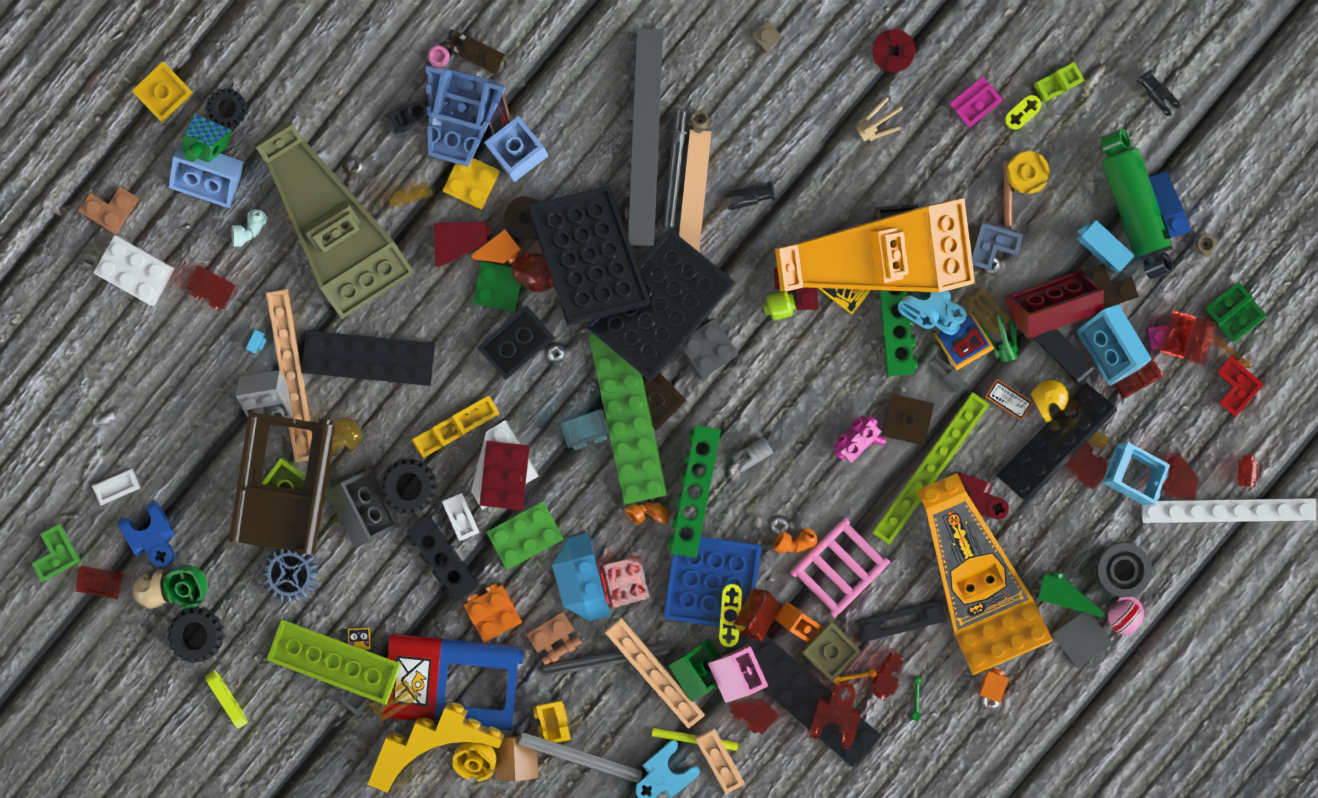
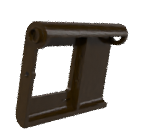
M249 412L229 542L315 555L336 426L331 425L332 420L319 419L318 422ZM271 425L306 429L312 432L305 485L302 490L265 485L261 482Z

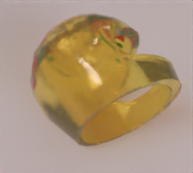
M347 417L337 418L332 421L331 425L336 426L331 456H336L341 446H347L348 452L355 450L362 441L360 425L355 420Z

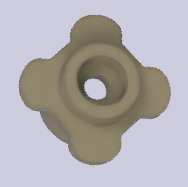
M696 111L687 119V124L694 128L695 133L700 134L705 128L711 127L713 121L708 119L706 112Z
M1203 231L1199 233V238L1197 242L1193 243L1192 247L1195 251L1199 250L1205 257H1209L1212 255V250L1218 245V239L1209 236L1207 232Z

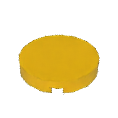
M1023 151L1010 159L1006 175L1009 184L1014 190L1023 194H1032L1045 187L1050 170L1047 161L1042 155L1032 151Z

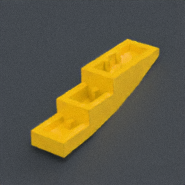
M487 396L411 441L421 459L500 413L490 396Z

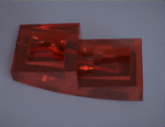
M1153 358L1138 371L1114 384L1122 399L1129 397L1163 377Z

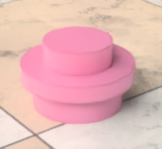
M437 45L430 49L428 59L433 66L443 67L449 62L450 54L444 46Z

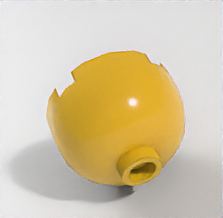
M462 742L455 750L452 765L457 774L469 780L472 777L477 778L476 781H484L492 776L497 758L492 746L482 743Z

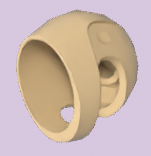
M158 569L153 574L152 579L147 573L138 577L132 591L135 601L140 606L152 609L168 602L164 594L163 585L160 588L161 576L164 582L168 571Z

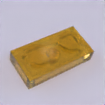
M426 184L413 187L414 191L406 193L405 190L392 193L393 197L389 198L392 208L432 197L434 196L432 187H426Z

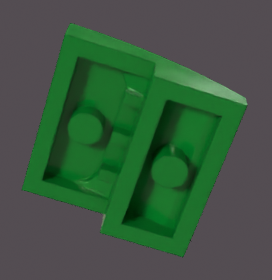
M1239 281L1205 308L1208 315L1232 344H1235L1267 318L1264 311L1255 303L1253 297Z

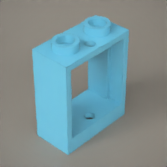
M1097 220L1091 223L1089 221L1085 222L1077 231L1079 235L1076 239L1103 264L1105 263V266L1113 273L1120 272L1135 256Z
M1129 442L1118 443L1102 483L1142 505L1155 504L1160 498V490L1163 482L1168 477L1167 471L1170 465ZM1131 457L1152 468L1143 494L1121 482Z

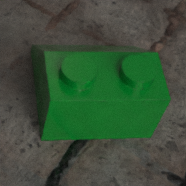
M709 638L668 665L691 702L708 694L717 687L708 663L721 656Z

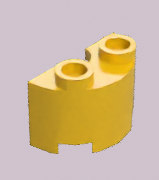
M562 699L533 706L535 719L539 718L541 725L537 726L539 738L555 743L571 740Z

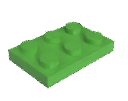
M544 501L487 531L507 570L564 540Z

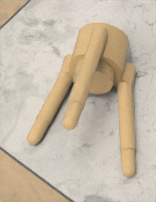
M885 97L869 114L858 121L859 125L856 126V129L864 142L868 139L871 142L878 137L899 131L901 127L897 126L875 133L878 131L876 126L900 112L902 107L899 106L874 123L872 120L868 121L889 100L888 97Z

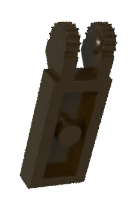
M453 29L450 30L449 34L452 37L464 42L458 48L451 42L444 41V47L489 72L497 74L506 56L505 54L468 35L464 36Z

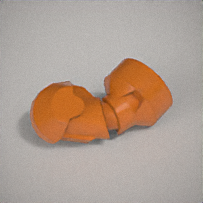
M646 501V504L631 503L625 508L626 515L635 525H640L645 521V514L652 516L661 525L666 524L671 515L669 508L659 502L651 503Z
M803 529L796 536L795 540L792 541L790 534L781 531L775 538L772 549L780 554L784 552L793 553V551L794 553L802 552L817 544V535L811 529Z

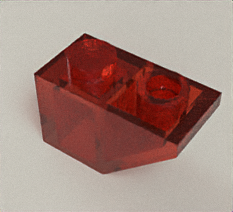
M1172 453V457L1169 456L1167 464L1170 465L1169 478L1165 480L1163 489L1166 491L1167 496L1195 500L1198 477L1180 453Z
M763 699L731 701L729 704L732 708L730 712L739 720L741 718L745 719L748 722L746 726L754 734L759 732L763 735L779 717V713Z

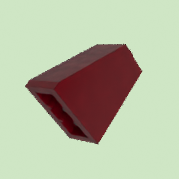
M486 221L434 223L435 267H443L483 247L488 243V239H492L491 226H487Z

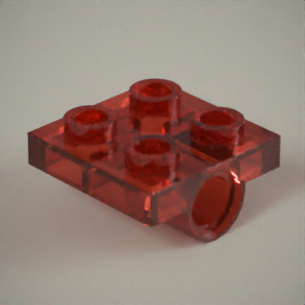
M640 556L599 566L609 608L649 598Z

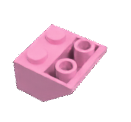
M745 645L708 663L725 703L751 695L768 687L751 646Z

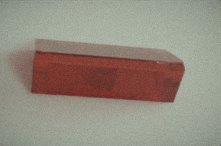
M81 566L77 573L76 592L118 600L123 574Z

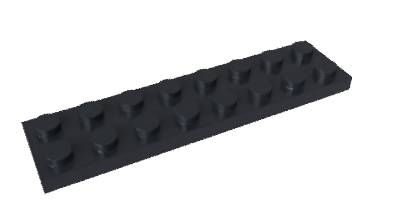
M752 622L750 623L749 631L742 630L739 633L736 645L727 647L722 653L726 655L745 645L751 646L768 684V687L763 688V690L850 766L854 767L881 736L877 730Z

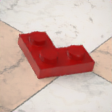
M1232 356L1216 372L1232 386L1218 403L1234 417L1242 411L1264 385Z

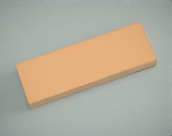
M714 727L695 737L698 746L725 794L745 785L743 778Z

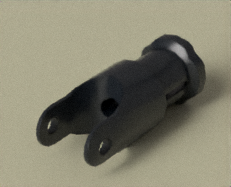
M1149 69L1136 82L1138 84L1141 83L1149 93L1148 96L1169 117L1172 115V112L1167 107L1164 98L1175 108H1179L1181 104L1164 83H1160L1152 74L1153 71Z
M768 181L765 185L757 187L752 185L725 193L727 198L734 196L744 197L739 203L729 205L728 210L756 205L759 201L767 199L776 200L771 181Z

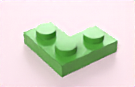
M61 524L40 534L50 551V554L32 563L41 582L81 562Z

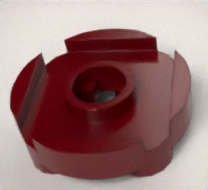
M896 28L879 34L872 48L875 64L881 70L892 73L901 72L908 68L916 52L912 38L906 32ZM891 45L893 47L897 46L899 48V55L895 56L893 54L890 56L888 54L890 51L888 47Z

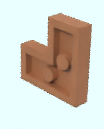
M119 187L109 204L90 193L79 209V212L116 235L139 198L122 187Z

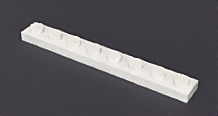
M1315 498L1157 501L1151 505L1141 504L1142 523L1316 520Z

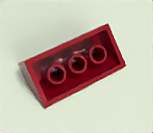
M1078 270L1007 295L1006 302L1017 328L1027 338H1031L1100 313L1104 310V290L1082 270Z

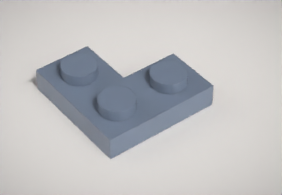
M981 223L972 253L973 266L990 271L997 250L1018 256L1023 234Z

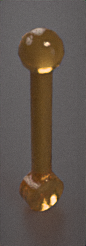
M1215 338L1214 344L1223 347L1243 363L1245 368L1252 366L1250 360H1245L1224 344L1222 338Z

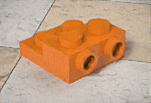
M495 583L485 588L487 593L481 596L476 593L466 598L467 603L464 604L472 623L475 625L484 643L523 623L503 584L498 586Z

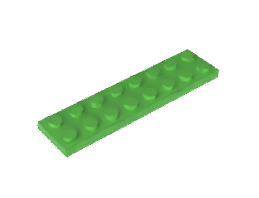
M594 334L588 335L607 425L610 431L609 434L624 504L667 496L642 374Z

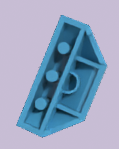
M589 532L567 538L552 564L563 607L589 621L611 616Z

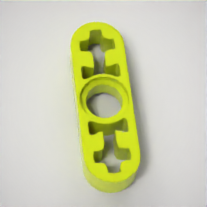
M728 584L722 591L719 640L725 647L736 645L739 639L742 591L736 584ZM730 588H735V592H738V596H734L733 602L738 603V607L733 605L724 606L725 602L729 603L730 597L726 595V591H730ZM733 609L736 611L737 617L734 621L730 622L724 618L726 610ZM723 624H736V629H731V634L735 636V639H731L730 643H727L726 639L722 638L723 635L727 634V627L723 628Z
M215 670L205 676L207 683L234 725L239 729L247 724V717L220 675Z

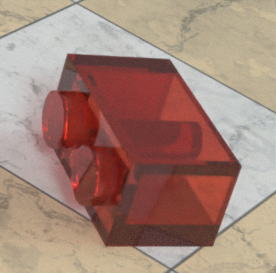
M198 265L185 288L191 290L189 295L198 300H201L202 297L209 301L208 305L219 311L220 308L227 309L239 287Z
M1086 442L1065 465L1089 489H1093L1104 478L1109 463L1101 456L1097 458L1091 452L1093 448Z
M752 588L733 625L746 638L762 641L782 605L769 591Z

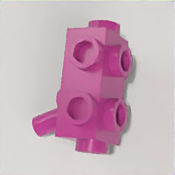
M862 415L852 423L851 428L845 434L838 437L833 446L836 449L833 453L840 460L846 459L852 463L872 443L883 446L886 439L878 436L881 433L876 426L878 422L871 415L867 417Z

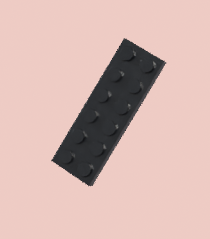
M306 330L302 373L431 386L436 343Z
M1086 382L1068 401L1066 408L1063 411L1060 409L1052 417V421H1049L996 476L1024 502L1028 503L1112 417L1117 408Z

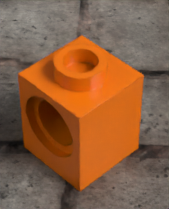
M993 668L992 671L986 670L978 694L1000 703L1009 680L1007 676H1004L1005 671Z

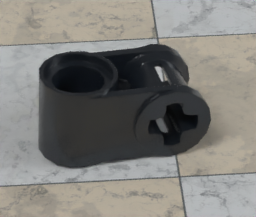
M413 102L386 114V117L390 119L394 127V135L405 132L413 126L426 121L429 116L427 115V106L421 102ZM421 106L424 110L423 115L415 118L413 111L416 107Z

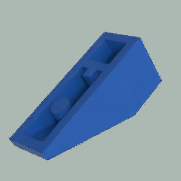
M1167 171L1149 177L1169 238L1191 232L1184 209Z

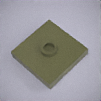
M829 621L800 652L830 682H833L862 651L832 621Z

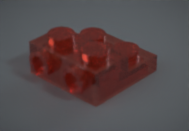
M893 648L870 683L873 689L872 693L883 701L888 698L889 694L893 696L899 687L897 683L899 679L892 673L893 671L897 673L901 668L903 656Z

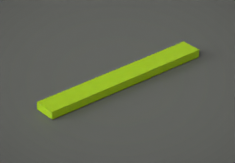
M971 392L872 531L873 534L889 545L892 543L921 502L917 490L931 485L937 480L990 405L989 403Z

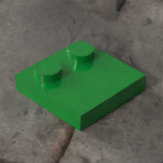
M481 261L473 304L516 312L524 270Z

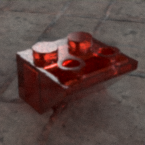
M1173 311L1160 352L1205 366L1218 325L1209 320Z

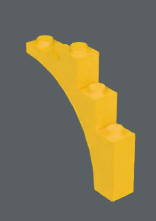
M447 703L438 725L434 724L435 722L429 718L421 719L418 717L409 740L405 739V736L402 734H392L389 732L367 785L388 793L395 778L402 769L418 755L434 747L448 743L473 742L499 748L505 735L495 727L487 728L475 719H465L468 710H465L462 705Z

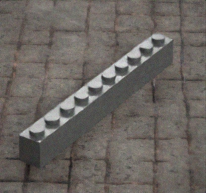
M637 28V34L633 33L632 47H636V55H632L631 68H635V77H631L630 90H634V98H630L629 111H634L633 120H629V133H633L632 142L628 141V155H632V161L627 163V176H631V184L626 185V198H630V206H625V219H629V228H625L631 246L654 247L663 29Z

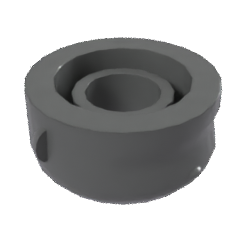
M1126 542L1112 544L1105 548L1094 563L1100 585L1107 592L1118 597H1132L1141 593L1148 586L1152 573H1154L1147 553L1140 547ZM1123 559L1129 560L1133 566V573L1126 580H1120L1114 574L1115 564Z

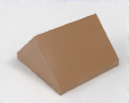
M521 735L504 736L500 747H494L497 758L495 780L516 782L538 778L537 750L519 745Z

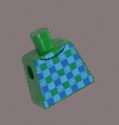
M194 114L183 137L182 151L185 152V158L190 162H194L197 158L205 162L212 161L229 146L232 130Z

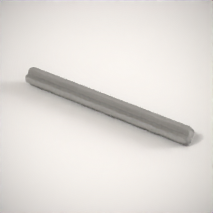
M522 733L519 738V745L636 783H639L642 778L641 770L527 733Z

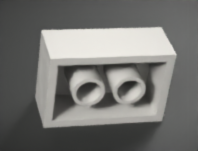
M114 235L93 273L145 303L154 306L175 268L123 238Z

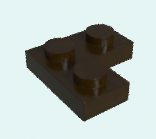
M1105 263L1083 271L1104 290V309L1139 297L1132 277L1111 283Z

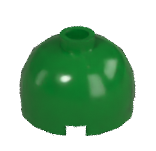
M180 565L168 573L163 582V590L168 601L172 604L175 602L177 605H180L179 608L192 609L198 606L206 596L208 582L205 574L198 567Z

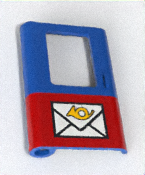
M390 634L388 659L401 663V667L387 705L384 704L383 718L417 721L419 717L421 719L429 718L435 723H439L447 705L445 697L449 664L502 668L508 671L505 708L498 710L463 707L465 710H468L465 719H475L487 728L495 727L501 730L512 731L518 664H523L524 651H520V646Z

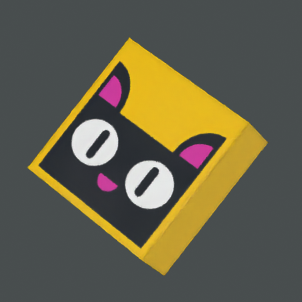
M349 628L348 644L363 650H371L370 628Z

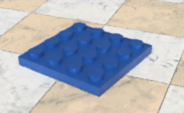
M679 533L680 537L683 540H688L692 536L690 534ZM701 536L696 559L673 555L664 619L720 627L722 591L726 585L736 584L742 591L739 630L749 631L762 545ZM730 588V591H726L730 601L729 603L725 602L724 606L733 605L738 607V603H733L734 596H738V592H735V588ZM728 609L724 613V618L730 622L734 621L737 617V613L733 609ZM723 624V627H724V628L727 627V628H730V629H732V628L736 629V624H735V625H726V624Z

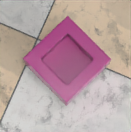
M1169 325L1146 328L1150 350L1173 346Z

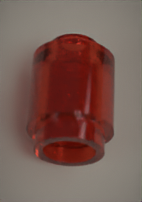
M1242 455V459L1237 460L1236 480H1238V486L1256 487L1259 477V460H1255L1253 455Z

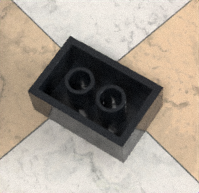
M525 305L477 348L505 380H508L551 343L555 337L534 312Z

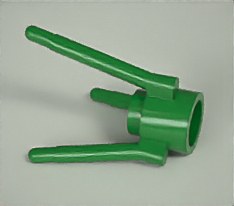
M997 314L1003 344L998 345L999 349L983 323H979V325L993 345L995 357H1000L1001 363L1018 358L1016 352L1019 350L1016 342L1014 319L1010 320L1011 344V342H1008L1002 317L1000 314Z

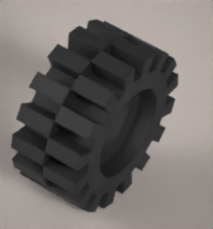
M229 88L218 89L216 93L213 92L211 94V98H208L206 109L211 121L227 128L238 126L241 121H244V116L247 115V104L244 97L237 91ZM224 100H230L235 105L234 113L227 117L222 116L219 112V105Z

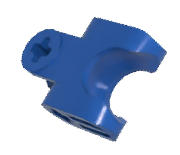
M152 500L147 505L151 523L146 530L137 529L128 518L122 517L118 520V526L136 556L146 552L152 564L157 567H165L173 563L175 553L167 539L173 537L175 531L157 501ZM160 552L166 553V556L164 557L165 561L159 560L158 557L161 555Z

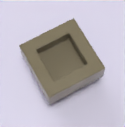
M769 21L752 34V37L765 51H768L782 38L781 34Z

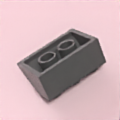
M371 469L326 490L355 549L399 527L388 502L384 500L385 497Z

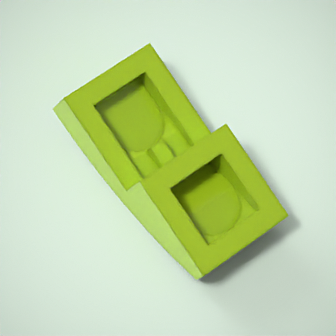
M1073 62L1033 85L1043 103L1085 80L1076 63Z

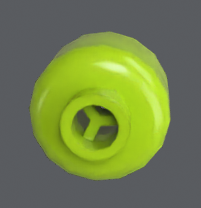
M780 290L770 293L766 297L767 302L763 303L766 316L771 315L775 321L791 317L793 310H796L792 293L788 294L787 291Z

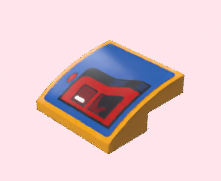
M971 312L966 314L965 321L959 324L960 328L956 334L949 335L941 329L933 333L956 370L994 349Z

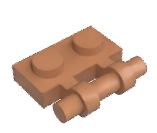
M564 611L526 634L537 653L546 649L548 654L541 658L545 665L552 661L555 663L560 660V656L567 652H573L576 650L575 647L582 644L579 636L572 640L569 638L568 634L575 629ZM562 638L565 644L554 650L551 644Z

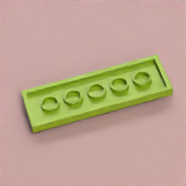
M282 619L267 657V661L387 705L401 667V663Z

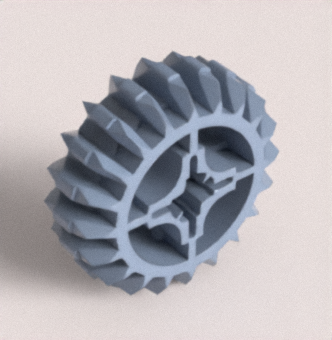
M274 549L272 550L274 558L269 555L266 556L270 564H262L263 568L268 569V571L261 572V576L268 577V579L262 581V584H270L266 591L269 592L274 589L273 598L281 594L280 602L284 601L285 596H287L288 603H292L293 596L297 602L301 601L300 594L307 598L309 595L306 590L310 592L315 590L310 584H318L319 582L313 579V576L320 575L318 571L313 572V568L319 565L318 563L313 565L310 563L315 557L310 556L307 559L305 557L307 554L290 550L286 551L284 549H279V554ZM293 556L302 562L292 566L283 557ZM278 562L281 576L274 580L273 571L275 564ZM304 567H306L307 580L305 584L302 585L301 580L299 578V573ZM287 568H289V571L298 568L293 574L294 579L289 577L282 580L288 573ZM284 582H290L297 588V591H286L280 588L279 585Z

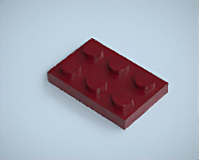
M486 441L479 506L523 510L530 445Z

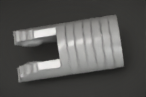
M762 437L732 455L731 458L737 462L750 455L751 458L738 466L739 472H743L774 452L765 437Z

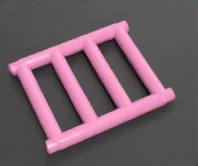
M846 517L790 572L795 578L798 577L831 610L830 613L833 617L841 613L890 563L889 559L882 558L849 525V519ZM842 531L876 563L868 573L834 540ZM827 546L861 579L853 588L819 556ZM812 561L846 594L838 603L804 571Z

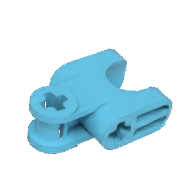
M912 291L921 300L908 295L899 302V312L926 329L936 326L949 335L956 334L960 328L959 324L963 323L967 317L962 307L950 301L951 295L948 291Z
M670 740L642 764L648 774L636 785L638 798H656L663 791L669 798H672L699 775L701 770L697 766H691L680 773L674 772L668 767L669 757L678 747L676 740ZM643 785H645L646 787L652 786L650 788V794H648L647 792H645L644 794L642 793Z

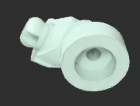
M254 209L248 212L247 229H244L241 225H232L231 238L233 247H242L245 242L251 240L252 237L255 238L260 233L267 220L266 214L263 211Z

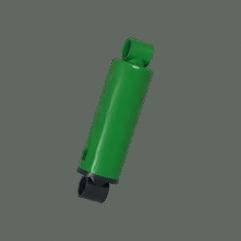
M1124 129L1102 136L1101 145L1105 154L1108 155V157L1102 159V164L1132 252L1135 255V261L1144 259V271L1150 279L1172 273L1173 263L1166 252L1172 250L1173 247L1139 148L1130 149V137Z

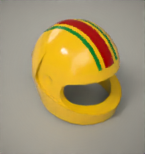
M1055 379L1043 380L1031 392V396L1046 422L1052 421L1050 405L1052 403H1056L1063 411L1069 401V393L1066 386Z

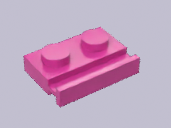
M983 76L949 105L952 106L962 121L970 128L1001 103L1003 99Z

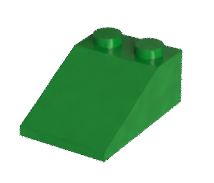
M1051 571L1050 575H1044L1038 600L1099 617L1104 616L1105 612L1069 580L1063 579L1064 574Z

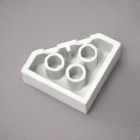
M503 421L486 431L471 490L478 504L480 502L486 441L520 444L507 421ZM530 459L528 460L526 484L539 476ZM480 506V507H481V509L483 510V509H485L487 506Z

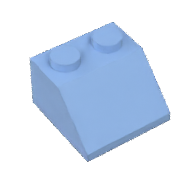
M519 116L484 142L514 182L548 157L544 146Z

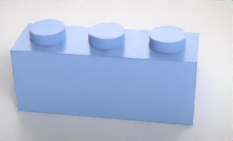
M182 141L173 156L169 188L230 209L241 178L244 161L219 154L210 162H205L198 158L194 162H190L185 158V152L182 151Z

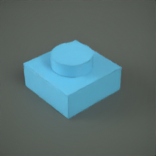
M254 330L246 350L257 353L258 350L261 351L266 343L265 333Z

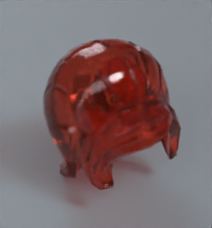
M525 252L523 255L516 257L512 265V275L516 282L535 293L546 292L554 286L542 253L531 254Z

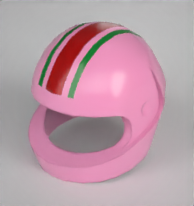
M1121 597L1117 599L1108 611L1110 626L1114 631L1123 635L1136 632L1144 617L1143 606L1134 597Z

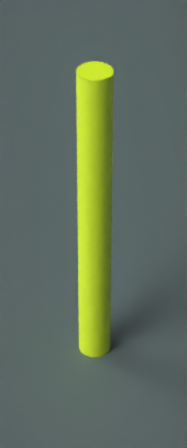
M657 728L652 730V737L697 744L695 737L698 735ZM722 740L726 749L737 751L738 742Z

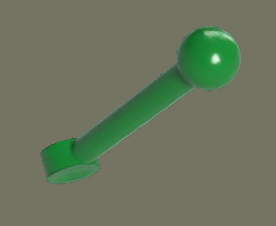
M920 676L913 678L915 683V703L912 718L915 721H918L921 717L919 713V684L922 678Z

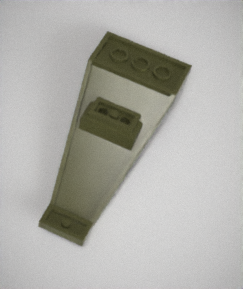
M291 121L254 144L269 167L317 283L341 319L415 273L389 234L302 138ZM343 222H347L345 226H341ZM324 234H329L326 238L322 237Z

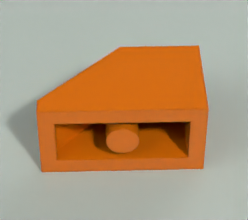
M503 230L472 254L471 257L478 261L501 264L509 262L512 264L521 257L519 253L522 250L509 233Z
M787 601L774 618L786 629L807 643L824 628Z

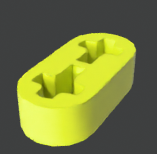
M1033 95L1024 98L1006 115V126L1009 129L1018 130L1040 111L1042 106L1040 99ZM1027 100L1036 102L1035 111L1030 109L1025 113L1023 109L1028 106ZM1021 113L1023 116L1018 120L1020 124L1017 125L1015 123L1012 125L1010 123L1012 120L1010 116H1017Z

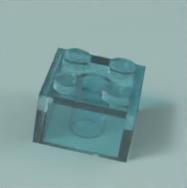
M602 409L560 423L568 448L573 447L574 451L587 447L586 442L594 440L596 444L607 440V435L610 434Z

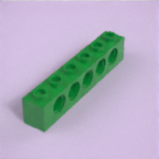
M879 290L887 377L914 374V370L918 369L917 357H913L912 348H916L915 335H911L910 327L914 326V322L904 315L896 317L891 313L892 306L895 304L899 305V302L904 297L911 296V292L900 291L898 295H893L889 290ZM896 326L904 328L905 334L902 338L894 336L893 329ZM899 347L904 348L907 352L903 360H899L895 356V351Z
M695 425V430H690L688 442L692 443L691 451H686L684 464H688L687 472H682L680 485H684L682 494L678 493L676 506L680 508L678 515L674 514L672 527L676 529L674 536H670L668 548L672 549L671 554L697 558L721 433L719 429ZM705 444L708 452L700 455L696 452V446ZM693 466H702L704 473L701 476H695L691 470ZM689 487H698L700 494L697 497L689 496L687 492ZM692 507L696 511L695 517L691 519L686 518L683 514L684 509ZM684 528L689 529L692 533L691 538L688 540H683L679 535V532Z

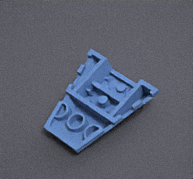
M426 66V74H428L426 93L428 94L429 103L427 107V115L429 116V126H427L428 155L469 166L506 87L494 80L458 70Z

